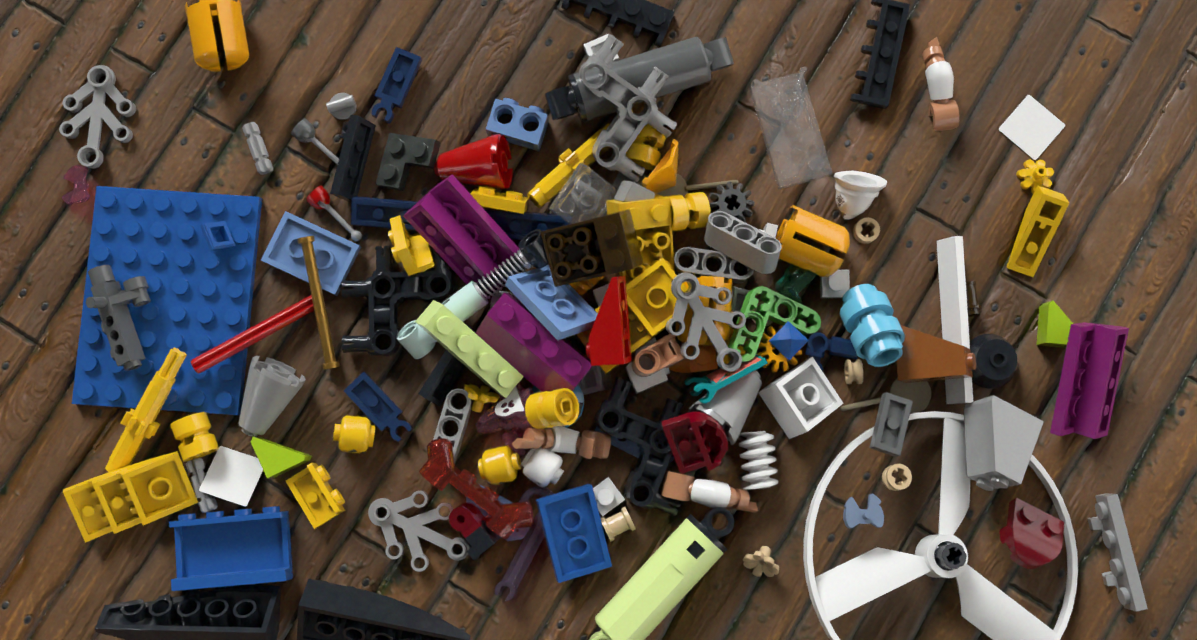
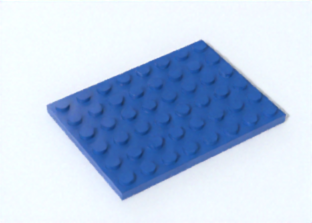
M96 186L72 404L136 408L156 371L160 370L170 349L177 348L181 352H185L187 356L175 376L176 381L161 410L240 415L248 347L202 373H197L194 370L191 360L250 328L262 198ZM226 221L236 246L210 251L200 225ZM110 265L115 280L119 281L122 290H125L123 282L139 276L146 277L149 286L147 292L151 302L139 307H134L133 303L127 304L146 358L141 361L142 366L137 369L125 371L124 366H117L116 361L113 360L110 354L111 346L107 335L102 331V320L98 309L86 306V299L93 297L91 291L93 286L88 271L94 267Z

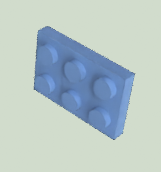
M285 211L261 261L309 283L302 246L298 244L297 238L314 236L315 241L312 243L321 288L338 296L342 287V281L346 279L361 246Z
M549 265L540 269L536 268L508 276L505 286L557 340L592 329L598 313L569 284L555 287Z

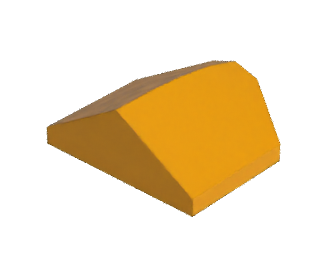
M673 139L670 149L648 178L645 177L642 180V186L654 192V194L676 186L678 141Z

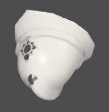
M841 171L835 173L836 204L842 217L849 220L863 213L871 205L874 198L878 197L879 191L886 187L887 181L880 176L866 172Z

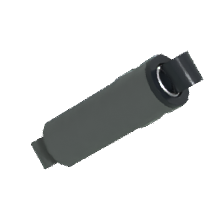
M693 37L611 62L609 66H611L610 70L636 88L642 87L654 70L653 68L657 67L669 76L655 96V98H660L710 82L711 72L734 65L726 37L705 44L702 43L699 37ZM593 67L587 70L585 74L586 80L589 82L596 81L599 77V69ZM579 72L567 75L569 86L545 93L553 121L578 113L580 121L583 123L596 119V117L616 113L617 110L615 104L608 99L595 95L580 80ZM636 100L632 104V106L643 103L644 101Z

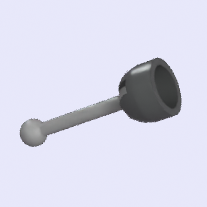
M306 118L301 120L294 127L291 135L300 142L314 143L338 165L339 158L315 138L314 126Z

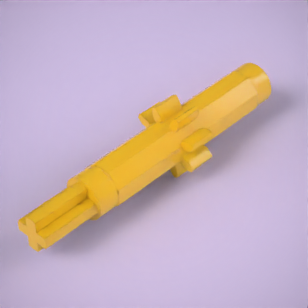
M609 123L598 130L573 153L568 148L559 156L560 159L558 161L561 164L527 193L535 206L541 208L574 179L583 181L589 175L590 170L588 167L596 161L592 148L602 130L608 128ZM603 147L600 150L599 157L611 147Z
M177 348L170 349L160 370L156 371L136 409H131L130 412L126 411L120 422L126 427L105 467L108 472L131 465L145 438L150 439L151 436L156 434L160 424L154 421L176 381L175 376L187 356L185 352H181Z

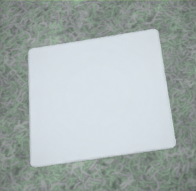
M1027 95L1000 126L999 131L1031 158L1036 160L1061 132L1065 124L1032 96Z
M220 446L199 491L247 506L263 472V468L258 458Z

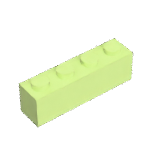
M433 300L415 321L499 395L506 398L524 377L443 304Z

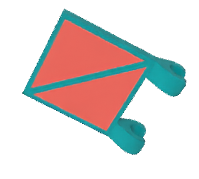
M756 354L752 360L741 363V366L735 371H726L718 368L703 377H689L684 383L685 385H690L692 382L697 383L694 391L690 392L692 396H698L706 389V396L700 398L699 401L701 403H708L712 400L717 390L768 363L765 358Z

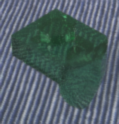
M791 265L776 282L775 288L779 294L803 305L798 294L817 274Z

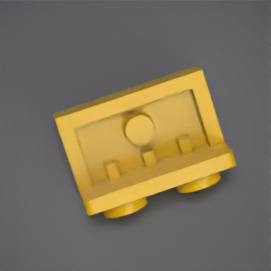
M479 186V188H475L470 193L482 208L500 209L521 214L527 212L529 198L522 197V193L506 191V193L495 192V188Z
M400 215L391 218L392 230L388 231V235L394 246L391 250L396 263L402 262L408 276L434 267L430 244L419 233L409 235Z
M310 463L307 465V468L286 480V483L313 528L317 529L345 511L342 506L345 500L338 489L333 490L328 483V480L331 478L323 465L318 466L317 463Z

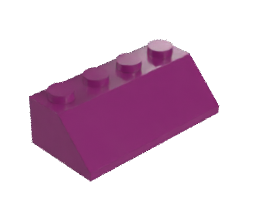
M503 293L476 331V334L541 392L562 388L573 391L593 367L591 366V360L565 338L557 340L510 293Z

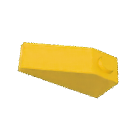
M1037 185L1024 213L1006 266L1008 269L1034 277L1069 206V201L1064 194Z

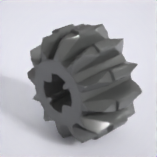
M731 181L727 182L726 190L723 186L718 185L716 187L717 193H711L709 196L711 201H713L709 203L710 210L728 213L745 223L744 217L750 218L753 214L748 208L753 207L755 203L752 200H746L751 195L750 190L744 193L740 192L743 188L741 183L737 185L736 189H733ZM730 200L735 202L732 210L727 209V203Z

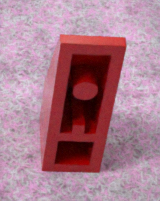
M625 276L611 278L590 332L589 342L586 344V355L591 360V366L618 365L632 361Z

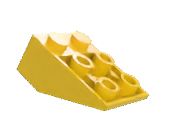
M656 194L653 199L637 201L606 200L607 214L630 209L643 260V265L619 272L620 276H625L626 284L662 258L675 272L670 197Z

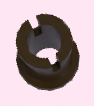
M975 281L966 282L968 317L980 315L979 310L982 309V306L978 305Z

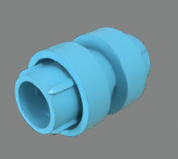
M861 284L849 289L842 298L844 303L840 310V317L846 330L851 333L850 340L857 356L866 359L867 363L874 367H882L895 362L902 356V343L905 340V334L898 319L893 317L894 310L887 295L884 292L877 291V288L870 284Z

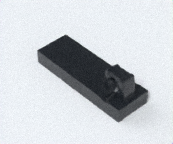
M350 115L349 122L343 123L340 138L344 139L330 192V194L348 202H352L353 196H358L376 127L375 124L360 116Z
M468 326L473 332L476 333V330ZM446 349L418 394L441 407L466 366Z

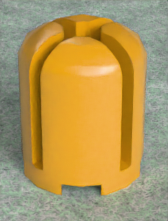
M199 0L198 3L192 4L189 7L186 2L185 12L189 25L193 55L197 65L212 72H221L213 22L218 21L228 71L237 69L245 64L249 58V49L241 1Z
M792 205L790 208L795 211L789 221L783 219L775 237L782 246L779 260L786 261L821 277L831 276L840 268L844 260L794 239L793 236L796 233L847 254L850 246L848 230L841 225Z
M700 276V278H697L700 285L712 288L725 287L732 293V279L724 280V277ZM683 282V284L685 285V287L688 289V287H689V286H688V283H687V282ZM720 291L718 298L720 301H723L726 294L724 291ZM698 296L704 307L732 312V298L728 304L722 305L714 302L713 298ZM692 309L685 313L683 319L685 330L681 335L677 336L678 340L683 343L687 342L693 316ZM712 320L724 341H728L731 336V327L727 323ZM677 321L675 323V332L679 329ZM702 328L698 345L713 346Z

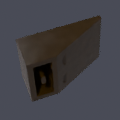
M630 209L541 231L555 287L627 271L643 265Z

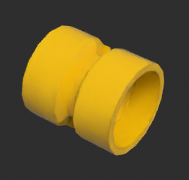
M647 124L627 150L626 157L645 168V170H654L661 157L658 149L663 148L666 137Z
M687 193L684 197L680 194L666 196L670 197L672 231L685 230L687 226L690 229L707 226L710 205L705 193Z
M567 388L537 392L530 395L527 399L525 414L530 425L536 429L567 426L575 423L577 420L579 402L574 392Z
M206 412L192 414L170 424L175 440L181 441L178 448L183 462L201 458L219 450L215 435L208 432L211 424Z

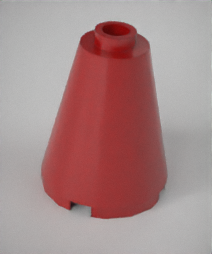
M495 134L441 153L435 163V174L440 176L442 181L453 174L461 184L487 186L496 189L509 188L513 175L512 168L508 169V160L512 159L509 143L504 135Z

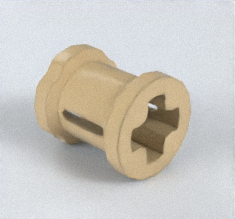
M626 507L621 508V512L607 519L604 517L600 518L610 541L615 540V536L629 529L632 531L636 529Z

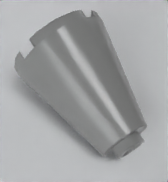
M260 356L253 357L249 367L238 424L242 427L241 431L252 437L266 433L306 380L302 374L300 379L294 375L296 369L268 357L265 362L258 361Z
M755 370L717 390L712 400L708 403L696 401L689 408V412H702L714 418L723 428L727 440H730L731 445H733L740 435L762 386L760 374Z

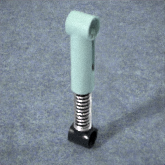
M533 230L523 237L519 243L520 249L517 250V253H514L515 256H510V260L506 259V263L502 262V266L498 265V269L494 267V272L490 270V275L486 273V278L482 276V281L478 279V284L473 281L469 282L441 304L464 322L488 304L487 298L490 299V295L494 296V292L498 293V289L502 290V286L506 287L505 284L508 276L522 273V271L526 272V269L531 267L540 269L547 266L549 263L541 230ZM413 320L398 332L396 339L415 359H420L433 349L437 341L415 322L416 320Z

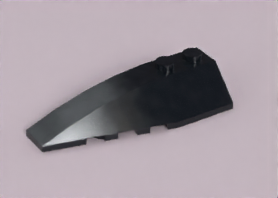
M308 579L298 606L297 640H470L471 635L445 620L415 606L374 592L358 589L353 586L333 584L324 580Z
M256 585L215 587L213 591L200 593L199 589L187 592V595L171 597V594L162 595L158 599L149 602L138 599L104 606L95 626V631L125 640H276L280 624L281 588L280 586Z

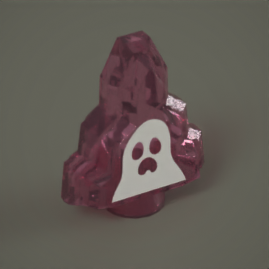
M519 382L506 398L500 395L494 407L484 412L475 425L478 433L490 434L503 428L508 431L518 428L525 431L532 426L525 414V405L529 396L535 392L530 387L525 390L522 383Z

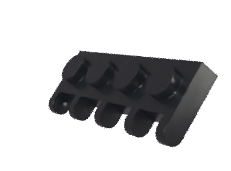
M563 0L561 6L565 10L568 9L570 2L586 8L584 17L588 19L592 11L611 18L608 27L613 29L617 21L636 28L633 34L635 38H639L641 31L658 37L655 44L658 47H661L674 17V11L647 0Z
M871 0V4L880 7L877 21L867 20L866 27L874 29L875 34L872 46H861L860 52L870 55L867 71L858 70L855 74V78L864 80L862 94H851L850 101L887 109L910 4L894 0Z

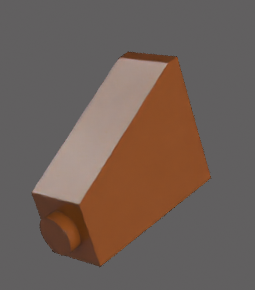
M901 325L905 334V340L902 343V356L897 360L898 381L911 383L973 377L972 370H976V358L969 348Z

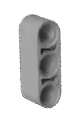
M722 211L713 212L708 217L704 241L707 245L757 272L769 274L775 271L782 248L779 240Z
M683 247L676 252L674 257V270L678 274L691 273L696 278H700V276L724 277V280L732 279V283H743L748 280L754 271L746 266L747 274L744 276L737 275L733 270V266L740 262L719 251ZM687 255L692 259L693 265L689 268H684L679 264L678 258ZM709 259L716 260L720 265V270L717 272L709 271L706 267V261Z
M454 389L449 392L442 409L429 451L430 462L437 468L452 466L457 459L474 401L468 398V392L463 389ZM459 394H464L467 404L463 409L458 410L453 405V399ZM449 421H455L459 427L457 434L452 437L445 433V425ZM442 447L447 448L450 452V458L444 464L440 463L436 457L437 451Z

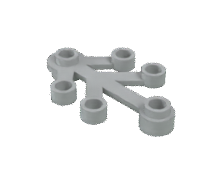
M105 65L92 67L87 74L88 82L75 93L67 95L63 99L65 109L72 113H79L71 120L61 123L59 127L61 135L68 139L76 138L79 134V128L90 120L87 145L81 147L77 154L78 161L90 169L99 167L103 162V153L99 150L103 120L113 131L114 138L121 143H128L133 137L131 129L122 125L105 105L107 93L117 104V111L123 116L130 117L136 112L135 104L129 99H125L114 86L116 81L115 73ZM102 76H106L105 81L103 83H99V79ZM93 94L92 103L80 111L83 106L82 101ZM76 100L75 106L70 108V102ZM129 104V110L123 112V106ZM69 126H72V127H73L72 132L69 133V134H66V129H67ZM126 130V136L120 138V132ZM96 154V159L90 163V156Z
M691 273L678 274L671 283V291L676 297L673 316L666 323V330L669 334L676 336L684 332L685 323L683 319L689 304L693 311L687 342L683 343L680 348L681 355L690 360L698 357L700 352L698 344L703 328L718 353V366L726 371L737 370L741 366L742 356L736 349L728 348L712 320L727 323L730 327L739 329L745 325V315L738 311L726 312L704 307L698 297L713 298L717 304L725 305L731 301V291L725 287L712 288L700 285L696 276ZM683 282H687L689 286L686 292L681 290ZM720 291H724L726 294L723 301H720L718 298ZM735 315H738L740 318L737 325H734L732 321ZM675 321L679 323V329L676 332L672 330V324ZM691 345L694 348V352L688 356L686 349ZM726 354H729L731 357L728 364H725L723 361Z
M416 491L412 496L396 502L386 498L375 500L368 510L369 519L373 524L381 526L387 543L385 552L390 559H397L404 553L403 545L397 541L393 524L403 529L412 555L411 567L417 572L425 570L429 565V559L423 553L418 536L447 550L448 556L453 560L459 561L468 556L466 551L470 549V544L465 538L456 537L450 539L423 526L438 519H449V515L444 517L440 514V509L442 506H447L451 513L454 509L451 504L441 503L436 509L407 518L399 514V512L413 506L417 508L426 506L429 496L425 491ZM417 494L424 496L425 501L423 504L415 502ZM380 507H384L387 510V515L384 518L378 516L377 511ZM455 544H460L463 548L462 553L459 555L453 552ZM392 545L399 547L400 552L397 556L392 555L390 552ZM418 557L423 558L425 561L423 568H418L415 565V560Z

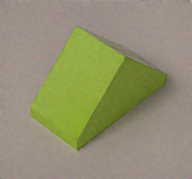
M1053 300L1043 303L1039 307L1037 345L1066 348L1070 326L1073 323Z
M252 437L251 444L267 478H275L309 462L312 455L261 437Z

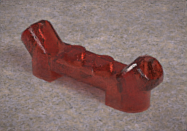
M443 438L429 442L426 446L428 461L419 470L420 474L440 491L448 483L453 485L489 513L485 517L486 526L506 540L515 529L532 526L534 523L532 505L528 501L503 504L498 500L499 495L488 486L482 488L476 483L477 478L466 469L460 471L455 467L451 441Z

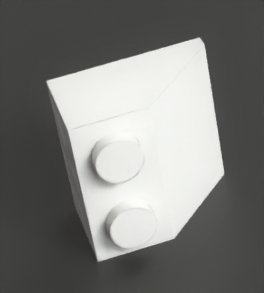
M813 357L780 376L758 392L789 439L808 432L843 404Z

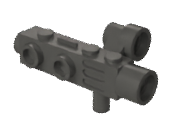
M110 265L94 267L88 271L93 286L91 287L93 297L86 299V306L98 309L102 320L101 328L104 334L107 335L111 346L110 354L113 360L116 361L117 366H124L125 371L137 369L142 366L141 361L146 358L127 304L133 303L134 307H139L151 302L147 292L149 286L146 277L139 276L123 282L125 290H122L119 281L115 280Z

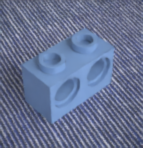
M503 98V101L495 99L486 126V132L488 136L495 134L504 135L509 143L540 151L549 122L548 114L536 106H529V108L519 106L517 101L509 98ZM503 114H509L513 117L507 124H502L498 121L499 117ZM528 122H536L539 125L533 132L524 129Z

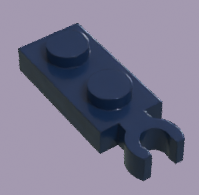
M398 47L395 48L375 93L376 99L381 101L372 108L371 114L374 118L377 119L379 112L387 111L385 121L388 124L392 122L394 118L392 109L394 106L402 108L421 65L422 58Z
M366 372L360 374L344 390L349 398L381 431L389 427L394 440L398 442L403 440L397 433L399 427L404 426L410 432L413 430L409 422L399 420L398 417L403 411Z

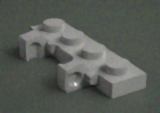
M1105 493L1096 495L1095 511L1097 517L1087 519L1091 530H1102L1104 544L1110 551L1111 560L1109 564L1111 571L1101 573L1104 585L1116 586L1118 599L1124 605V608L1136 612L1146 610L1148 608L1118 494Z

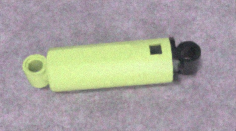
M720 507L710 508L705 513L704 519L701 522L697 521L690 514L596 615L595 621L601 630L594 633L589 640H645L728 550L719 539L729 534L734 527V518L731 512ZM718 513L724 514L726 517L724 527L720 529L713 528L711 523L713 516Z

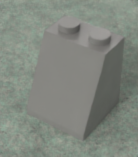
M995 395L966 404L964 407L967 477L976 481L978 487L988 491L1020 485L1044 421Z

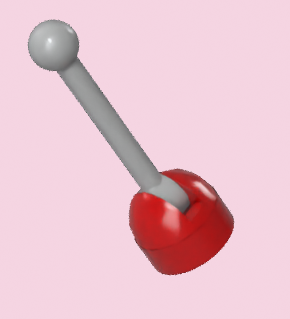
M322 185L318 186L308 195L306 201L315 209H326L351 234L353 241H359L362 238L361 232L354 230L329 205L331 201L330 194Z

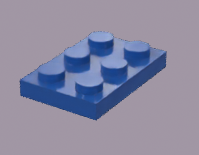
M591 484L536 499L558 583L612 567Z

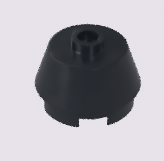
M982 334L970 341V351L975 354L976 370H972V382L987 389H995L1006 385L1015 375L1018 365L1016 351L1010 342L996 334Z

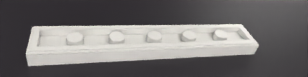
M953 236L937 241L942 337L944 340L970 349L963 236ZM972 377L945 380L947 404L973 402Z

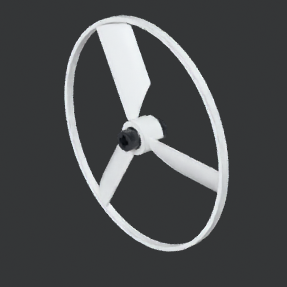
M932 411L913 413L909 416V420L925 418L944 419L938 534L928 535L921 539L916 547L915 555L876 547L815 578L813 535L820 502L836 470L858 445L873 435L874 427L850 442L837 455L819 482L811 501L806 519L803 554L805 577L810 599L816 615L830 640H840L830 623L831 620L924 574L933 578L956 577L961 616L992 640L1061 639L1073 609L1077 590L1078 556L1071 519L1061 494L1044 467L1033 455L1030 458L1029 466L1044 484L1060 520L1064 521L1063 533L1067 551L1066 591L1062 609L1053 630L967 564L968 553L964 543L954 536L967 513L970 503L971 479L967 477L964 415Z

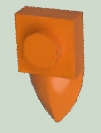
M691 345L686 349V354L690 356L694 352V348ZM698 345L700 352L697 358L693 360L684 359L669 367V370L679 373L717 370L718 365L714 346Z

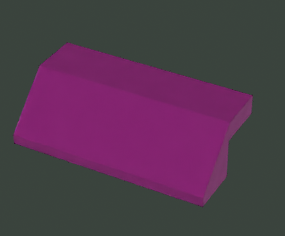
M453 174L431 189L404 215V218L466 284L471 281L478 284V279L482 281V276L486 278V273L490 275V270L494 272V267L498 269V265L502 266V262L506 263V259L510 260V256L514 257V253H517V250H519L517 245Z
M1086 322L1071 324L1050 430L1051 434L1063 436L1077 433L1093 439L1108 435L1129 328Z

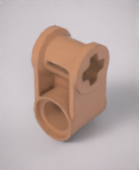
M668 334L638 352L631 364L634 373L640 377H648L686 359L680 353V346L675 339L676 335ZM647 356L652 360V368L650 370H645L640 366V357Z

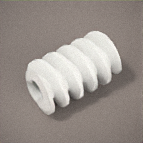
M766 431L740 433L739 436L746 437L747 440L740 442L739 446L748 449V451L740 454V458L749 461L742 465L741 469L747 470L750 473L743 476L742 480L751 484L743 489L770 488L778 484L777 479L770 478V475L775 474L777 469L769 466V464L776 461V457L768 455L769 452L775 450V446L767 444V441L774 439V435L766 433Z

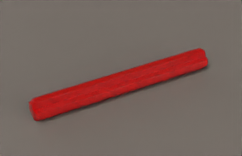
M310 295L192 359L191 365L197 373H202L313 312L312 296Z

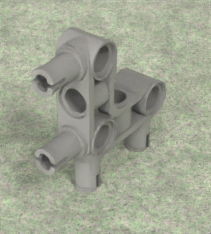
M609 34L597 54L589 56L579 69L580 80L598 97L603 96L615 104L617 109V115L608 128L602 130L592 148V153L601 166L610 171L617 170L636 183L640 178L632 170L642 176L645 168L626 157V152L645 125L649 124L667 138L672 132L663 125L666 124L673 130L677 125L675 121H672L658 111L655 102V96L669 76L657 67H654V70L642 87L636 88L610 70V63L624 44ZM591 67L598 68L600 72L598 79L594 82L587 81L585 77L587 70ZM636 100H643L645 104L643 111L638 114L633 113L631 110L632 104ZM603 147H612L613 153L610 158L601 159L599 157L600 150Z

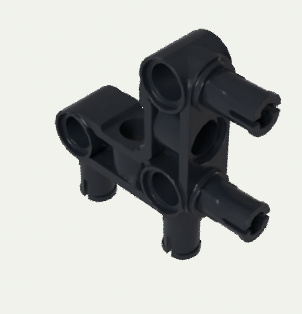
M376 246V271H373L372 276L367 278V280L342 281V287H344L342 289L343 298L367 297L369 299V332L367 335H343L342 342L354 343L342 345L343 353L368 352L371 356L394 355L400 345V342L396 339L398 332L401 330V327L398 326V307L401 306L400 303H403L404 300L440 301L446 300L452 295L454 289L452 272L448 269V264L431 246L434 267L428 271L408 276L407 272L393 271L392 246H384V248ZM438 280H444L447 284L446 289L441 293L433 291V285ZM386 281L390 282V291L384 295L379 294L378 288L380 284ZM384 336H390L392 341L391 346L387 350H381L379 347V341Z
M616 377L608 400L602 402L600 409L595 414L594 420L596 426L610 436L618 439H628L637 443V446L640 447L639 451L641 453L633 471H630L624 491L625 497L631 503L647 510L654 507L672 516H676L679 510L668 505L672 504L680 507L681 500L661 496V492H659L661 481L673 453L667 438L665 444L660 448L656 447L654 438L661 432L665 435L662 421L679 416L684 404L667 398L659 421H650L625 410L623 405L633 383ZM611 411L615 415V422L612 426L606 427L602 419L605 413ZM643 485L645 488L644 497L635 500L633 496L634 489L637 486Z

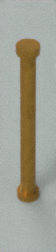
M314 236L297 238L298 244L302 246L325 363L322 364L323 369L339 367L340 363L335 358L312 243L315 241Z

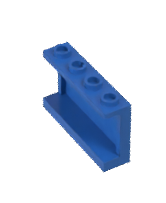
M280 506L263 507V513L252 514L251 508L234 510V516H224V511L206 512V518L196 519V513L178 515L177 521L169 522V527H174L177 573V578L171 579V590L179 591L247 585L292 579L289 511H280Z

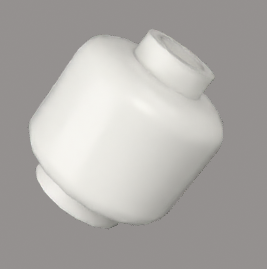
M542 447L531 449L521 463L524 467L523 475L540 487H546L550 482L555 485L564 473V470L560 468L563 462L562 458L549 449H542Z

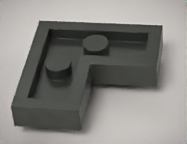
M389 133L376 185L381 188L404 191L410 166L434 169L441 143L436 139Z

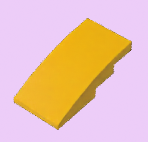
M664 258L626 284L631 355L666 329L667 321L673 316L676 297L672 294L671 283L677 275ZM682 283L681 290L682 292H686L688 289ZM689 304L687 305L686 312L691 309ZM601 305L595 309L597 313L599 312ZM592 329L575 334L585 348L587 342H589V335ZM600 365V368L607 374L618 365Z
M177 451L135 463L63 489V494L85 543L112 531L116 534L140 523L144 526L198 503Z

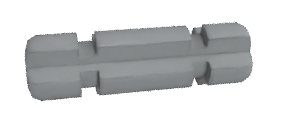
M255 122L244 124L242 129L244 135L248 138L247 143L253 160L256 162L257 171L261 175L272 172L273 166L271 160L267 159L269 155L263 138L259 135L258 125Z
M196 458L188 461L186 467L188 473H192L190 479L196 498H200L201 502H198L201 512L206 513L217 509L215 497L212 498L210 494L199 491L207 472L204 473L203 471L205 469L203 459Z

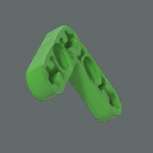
M759 286L747 293L740 311L745 315L746 319L750 317L755 320L756 330L755 332H750L745 325L739 329L734 328L728 348L736 349L741 354L737 346L744 344L743 350L747 353L741 356L742 363H745L755 357L767 320L783 326L789 321L798 331L806 336L819 330L821 319L816 311L767 287ZM759 294L761 295V300L764 301L761 305H758V299L755 298ZM779 304H784L788 308L789 315L786 319L778 314ZM738 316L736 325H737V324L739 323V321H740L739 316ZM808 317V323L811 326L806 328V322L800 319Z

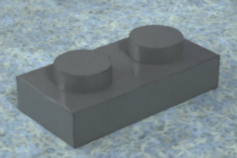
M887 392L882 394L869 448L895 457L901 455L913 401Z

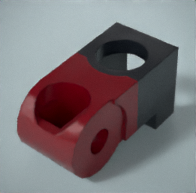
M464 502L454 508L449 515L450 525L455 530L461 531L462 535L472 546L466 552L473 560L501 538L499 533L473 503Z

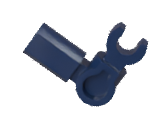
M819 332L807 336L809 340L806 343L805 352L808 355L807 359L813 357L822 372L823 367L820 359L824 358L825 350H828L829 355L854 360L858 358L850 339L835 336L828 339Z

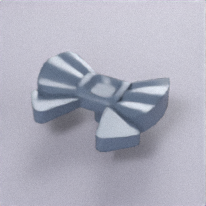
M873 493L869 494L867 509H860L853 497L848 498L843 512L845 526L849 529L858 524H872L876 528L882 527L884 514L881 506H879L881 500Z

